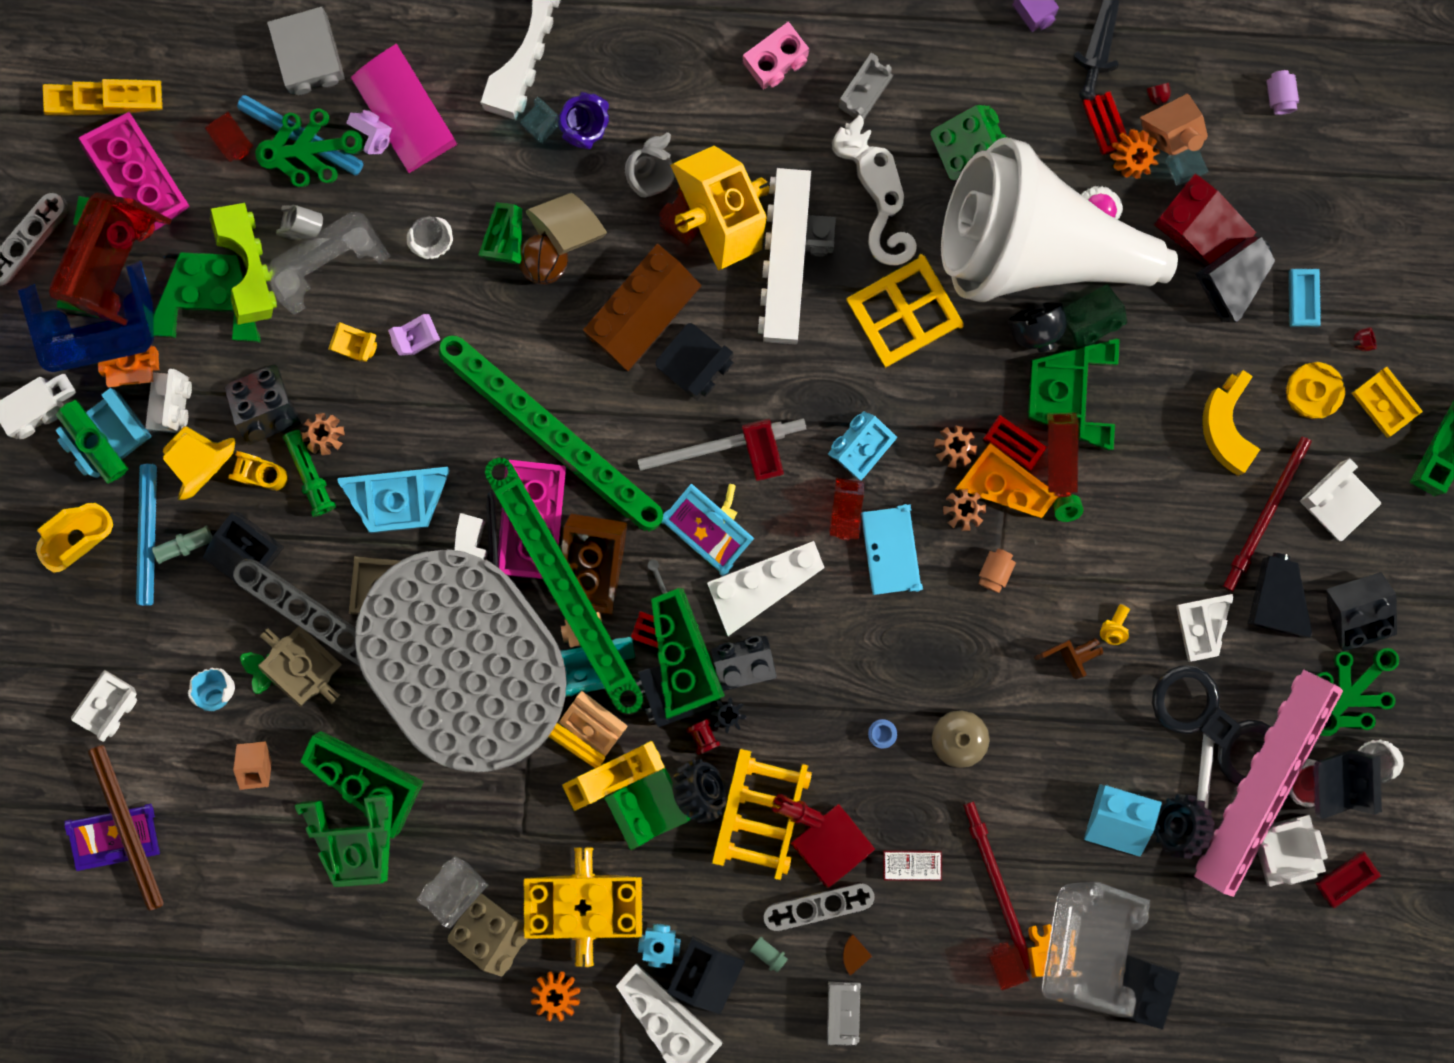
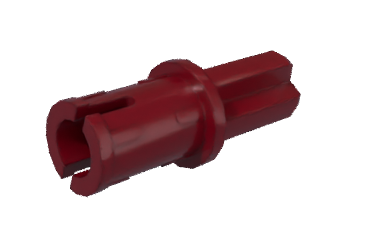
M779 794L772 802V805L778 806L772 807L775 813L788 817L795 824L801 822L818 829L821 827V823L824 822V816L820 812L807 807L806 803L801 800L794 801Z

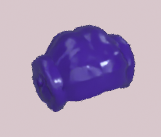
M581 92L579 96H573L567 100L558 118V126L563 132V139L573 146L591 149L593 143L602 139L605 133V128L609 122L607 112L609 103L596 94Z

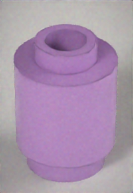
M1288 70L1272 73V78L1266 81L1270 108L1274 109V114L1276 115L1296 111L1299 97L1295 75L1289 74Z

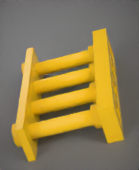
M740 748L712 863L724 866L725 859L731 861V858L775 868L774 877L781 880L782 873L788 874L791 857L786 855L794 823L788 818L786 829L743 819L741 818L742 815L736 814L739 802L745 804V801L768 807H778L772 805L776 796L748 790L749 787L743 785L746 774L752 775V773L796 783L793 800L800 801L802 789H808L812 772L807 771L808 765L801 764L800 772L756 762V758L750 757L751 751ZM739 829L783 840L779 857L735 847V843L730 842L732 831L738 832Z

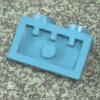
M864 411L854 417L850 423V428L845 434L833 442L832 449L828 455L838 461L856 479L861 481L897 439V436L876 416Z

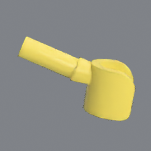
M729 484L726 499L721 510L734 520L737 512L730 509L734 496L735 485Z

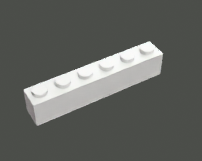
M777 168L776 177L770 178L769 194H775L774 205L768 204L767 222H773L772 233L766 232L765 250H770V261L764 260L763 277L768 278L767 289L762 288L760 303L761 306H766L765 317L759 316L758 334H764L763 342L797 344L811 171Z

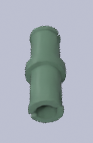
M206 525L186 535L180 533L176 535V539L154 546L152 550L157 562L161 564L181 554L184 556L189 555L191 550L209 544L213 537Z

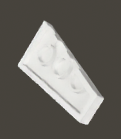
M814 541L707 582L727 636L734 633L824 569Z
M637 963L616 985L667 1063H706L723 1044L714 1033L672 995L668 994Z

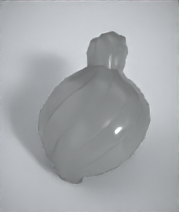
M668 132L662 136L648 139L644 143L643 149L634 151L625 163L627 182L640 197L645 198L662 193L673 183L675 175L670 166L672 164L670 154L663 150L670 142L671 134Z

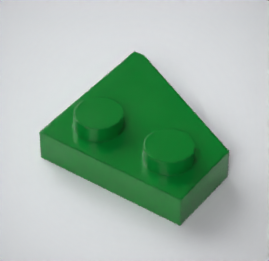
M496 202L478 256L487 260L520 264L522 208L514 204Z

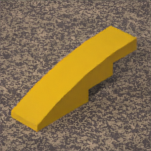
M102 79V82H73L72 85L43 84L44 115H103L162 110L161 81Z

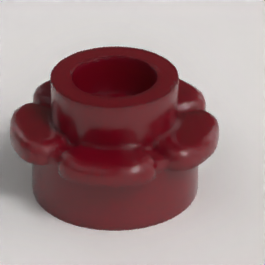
M117 221L110 225L106 231L108 243L115 249L129 248L133 243L132 239L135 238L133 227L128 226V223L124 221ZM119 233H123L122 238L118 237Z

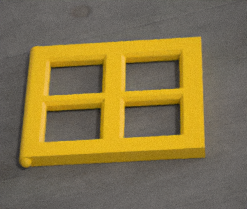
M922 254L913 262L846 298L885 368L958 327L963 328L964 326L963 321L929 262ZM920 271L932 292L908 305L896 284ZM886 290L897 312L874 324L862 303ZM936 299L948 320L924 333L912 312ZM902 318L914 339L890 352L878 331Z

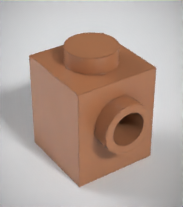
M266 742L237 744L233 770L240 790L269 787L272 760Z

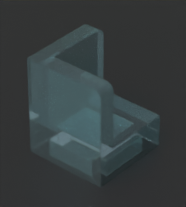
M537 96L534 99L535 107L520 121V124L542 144L558 127L559 117L556 112Z
M1204 145L1197 151L1187 149L1177 155H1169L1165 161L1176 186L1189 181L1195 173L1202 176L1208 172L1200 153Z

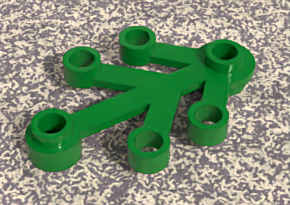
M317 108L310 113V122L294 145L284 146L293 130H298L302 124L301 117L298 114L287 113L282 119L283 126L274 139L265 140L258 145L256 159L265 168L273 169L278 167L291 178L292 183L297 187H306L310 183V175L304 170H298L285 158L297 157L318 173V177L322 182L333 183L338 176L336 169L332 166H326L312 154L336 150L358 154L365 147V138L359 132L347 131L341 138L311 142L319 129L329 121L328 113L323 109ZM319 112L323 114V120L320 123L315 119L316 114ZM294 116L296 119V124L293 127H290L288 124V120L290 117ZM349 137H354L355 139L353 147L347 145ZM268 149L273 151L271 159H267L265 156V152ZM327 169H330L332 172V177L329 180H326L324 177V172ZM300 173L305 177L304 182L301 184L297 182V175Z
M1383 648L1376 651L1373 656V664L1352 686L1351 666L1353 664V656L1349 652H1338L1334 656L1333 662L1338 668L1339 688L1343 692L1328 718L1329 725L1323 728L1320 733L1321 736H1331L1340 727H1358L1362 730H1370L1375 726L1376 719L1371 713H1360L1357 717L1340 716L1348 707L1391 709L1396 702L1394 695L1389 692H1381L1378 695H1360L1383 671H1392L1398 666L1399 656L1395 650ZM1383 654L1388 657L1386 665H1382L1380 662V657ZM1342 655H1345L1348 659L1345 666L1339 662V658ZM1320 672L1316 674L1318 677L1324 675L1327 677L1328 682L1334 683L1330 673ZM1384 695L1388 696L1390 700L1387 706L1381 703ZM1364 716L1370 719V724L1367 727L1361 723Z

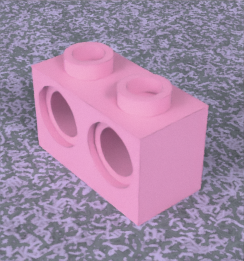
M787 22L743 55V64L762 89L769 85L774 87L785 78L784 74L791 69L794 71L798 70L807 62L806 58L808 57L809 48L792 25ZM785 45H792L795 47L796 52L787 55L782 52L781 48ZM768 61L774 67L770 71H763L759 68V64Z

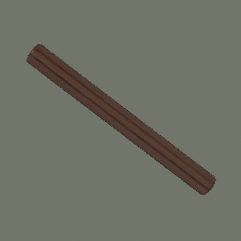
M99 745L88 750L89 757L148 911L160 908L164 902L105 746Z

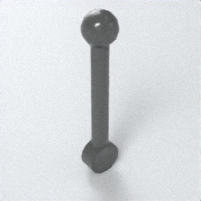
M652 559L647 564L648 569L653 571L661 593L665 594L667 590L658 571L659 563Z

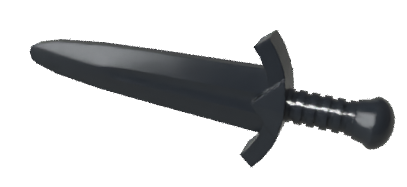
M1103 0L1086 57L1079 51L1073 56V59L1080 66L1088 70L1084 87L1079 92V97L1082 100L1092 101L1095 99L1094 87L1096 86L1099 73L1118 69L1119 64L1117 60L1108 62L1119 0Z

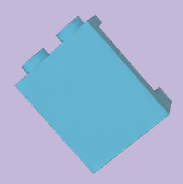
M110 388L102 394L104 399L86 413L98 429L107 436L110 445L119 457L123 459L152 436L120 393ZM63 427L56 429L60 436L57 439L59 444L67 453H73L77 459L74 463L84 475L89 474L96 478L101 476L85 453L77 447L75 440L67 429ZM92 435L87 439L88 449L97 445L98 438L96 435Z

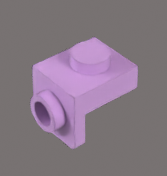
M363 110L362 113H350L347 124L369 136L363 151L367 154H381L389 144V135L392 128L379 121V116L370 111Z
M423 314L402 327H392L388 330L392 346L399 355H414L440 340L429 314Z

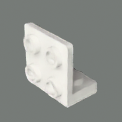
M169 369L168 374L153 373L145 429L178 433L187 425L188 410H185L186 398H190L192 391L189 377L175 369Z
M1351 459L1340 462L1300 500L1337 541H1343L1381 504L1376 496L1353 474V471L1358 466Z

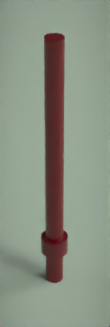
M1306 437L1300 438L1239 555H1235L1230 565L1232 569L1222 586L1224 589L1233 592L1242 574L1246 573L1251 565L1249 560L1312 443L1310 439Z
M974 801L966 803L963 807L970 823L968 829L972 839H976L1023 970L1031 969L1028 947L986 836L988 834L986 824L981 822Z

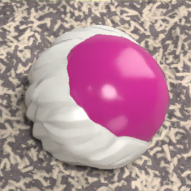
M1093 186L1081 194L1104 213L1117 220L1119 219L1123 207L1120 198L1111 189L1103 186Z

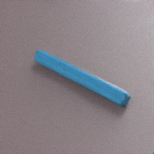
M246 95L240 98L237 104L240 111L277 132L283 126L282 115ZM288 120V124L290 127H293L296 124ZM300 127L298 130H293L289 138L296 142L305 128ZM315 135L311 142L322 141L324 139ZM344 150L316 153L354 175H358L364 165L360 159Z
M153 464L140 465L136 603L140 606L152 605L154 598L155 556L152 547L155 546L157 467Z

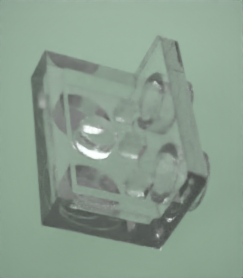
M455 856L442 866L441 872L432 882L424 886L416 900L419 904L427 907L445 927L450 929L489 884L467 862Z

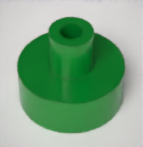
M1062 492L1053 503L1055 517L1062 522L1074 521L1081 517L1084 511L1081 499L1069 492Z

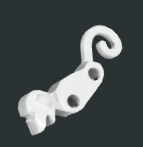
M858 115L850 124L846 123L845 129L840 127L833 138L832 149L837 156L856 162L858 178L876 201L879 213L871 227L868 239L872 255L883 264L900 265L909 261L916 252L915 239L912 235L905 232L893 234L887 240V245L893 248L898 243H903L905 251L898 255H890L881 248L880 235L888 217H892L902 208L904 193L892 154L885 148L869 147L867 145L871 130L860 134L864 121ZM874 157H882L885 161V166H877L874 163ZM885 195L894 196L896 204L888 205L885 202Z

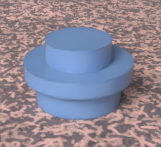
M881 719L871 724L868 730V737L874 746L888 748L896 741L897 730L892 722Z

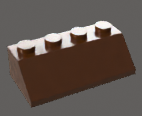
M657 243L586 325L583 332L588 339L629 372L702 285L676 258Z

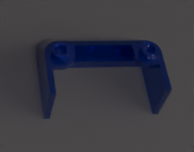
M141 261L126 266L133 292L124 299L123 309L126 317L71 329L69 319L62 311L55 309L42 311L35 284L18 290L37 359L43 369L49 372H58L140 354L147 351L153 345V302Z

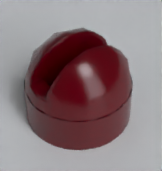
M1169 83L1147 88L1148 98L1153 104L1159 106L1161 101L1164 104L1167 103L1171 94Z
M1371 327L1362 329L1354 335L1353 341L1360 340V344L1355 346L1358 350L1366 352L1377 349L1376 338Z

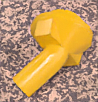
M1123 604L1118 606L1111 621L1106 620L1102 624L1100 637L1108 644L1119 645L1126 642L1129 638L1128 629L1123 627L1122 624L1130 608Z

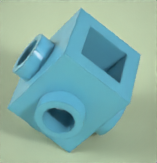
M653 924V928L647 927L646 934L639 937L638 952L643 953V961H649V966L665 968L666 963L672 964L673 956L679 957L681 939L675 938L676 930H670V926L664 924ZM656 942L663 943L665 949L662 952H656L653 949V945Z

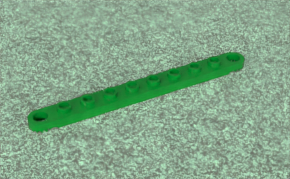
M448 336L441 341L438 354L443 363L448 364L454 369L457 375L624 517L634 522L639 529L649 532L658 528L663 520V511L657 503L465 340L458 336ZM449 345L455 347L456 345L461 354L452 356L446 351V347ZM643 510H650L655 515V521H645L641 516V512Z
M498 457L488 462L485 469L486 478L615 707L625 714L638 711L643 703V695L515 468L505 458ZM504 465L507 467L508 474L505 479L496 480L493 478L492 470L495 466ZM627 690L633 691L637 697L635 705L630 708L624 707L620 703L621 694Z

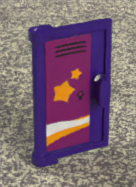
M152 804L129 809L146 857L160 855L153 821L155 815ZM111 813L65 821L66 835H69L76 871L129 861Z

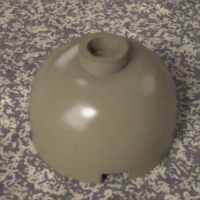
M959 710L949 712L940 718L933 727L931 741L934 752L945 764L957 768L971 767L982 760L988 751L990 738L988 728L982 719L974 713Z

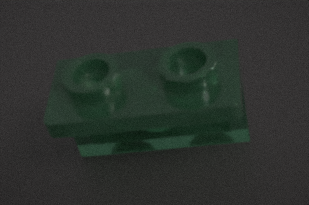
M1108 284L1063 308L1067 321L1066 327L1073 335L1075 346L1078 349L1092 345L1098 339L1119 330L1127 324L1125 306Z

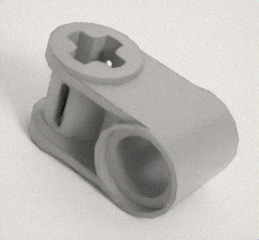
M296 205L282 206L283 217L281 227L276 232L278 236L292 240H302L304 238H315L319 234L323 224L321 213Z

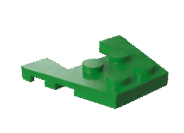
M180 252L148 328L147 335L149 337L176 338L178 309L234 312L231 302V291L233 287L237 286L245 278L240 258L237 255ZM234 313L232 340L236 342L260 343V335L255 321L238 325Z
M1112 339L1104 343L1093 344L1077 350L1032 360L1028 419L1107 451L1114 450L1115 424L1085 422L1088 364L1117 366L1120 339Z
M392 793L370 795L364 798L369 826L328 829L322 800L305 801L295 805L298 815L303 814L308 827L305 829L309 837H314L321 851L318 853V856L334 887L381 884L387 881L393 803Z

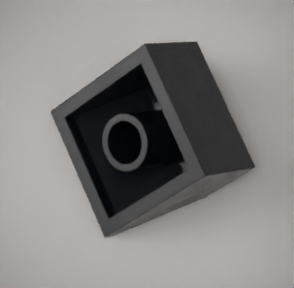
M1117 951L1101 1008L1130 1020L1163 1030L1180 973L1172 968Z

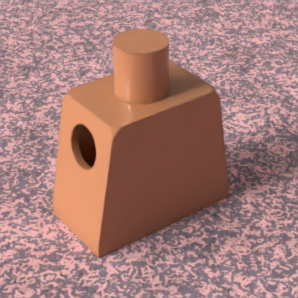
M1189 94L1140 117L1143 130L1149 133V137L1157 140L1155 147L1169 155H1177L1187 149L1197 151L1203 146L1204 141L1208 137L1203 115Z

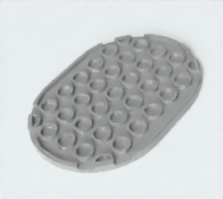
M458 550L426 551L412 555L392 566L382 574L368 591L358 614L355 630L357 658L361 671L371 689L400 729L424 755L452 769L467 772H488L511 766L523 760L538 749L548 738L559 720L565 701L566 672L559 647L547 627L516 585L503 571L491 562L467 552Z

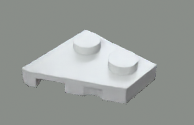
M1232 594L1176 605L1188 662L1219 656L1222 635L1225 632L1228 621L1226 619L1229 607L1233 601Z

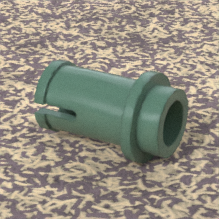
M762 937L750 949L751 953L770 967L769 971L774 970L778 973L788 960L784 956L785 953L783 951L780 953Z

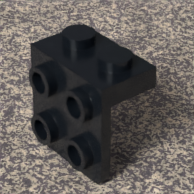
M688 323L659 356L655 364L662 373L697 401L701 396L706 397L716 385L713 381L719 374L724 376L734 364L732 361L733 351L725 345L721 347L693 323Z
M277 365L268 366L230 382L225 386L235 426L248 446L301 424L298 413L288 399Z
M661 665L638 672L640 678L635 681L642 695L647 696L650 706L645 707L650 724L656 722L657 727H661L703 712L711 707V702L666 719Z
M1349 750L1315 762L1313 777L1316 817L1324 819L1350 809L1374 815L1382 812L1380 755Z

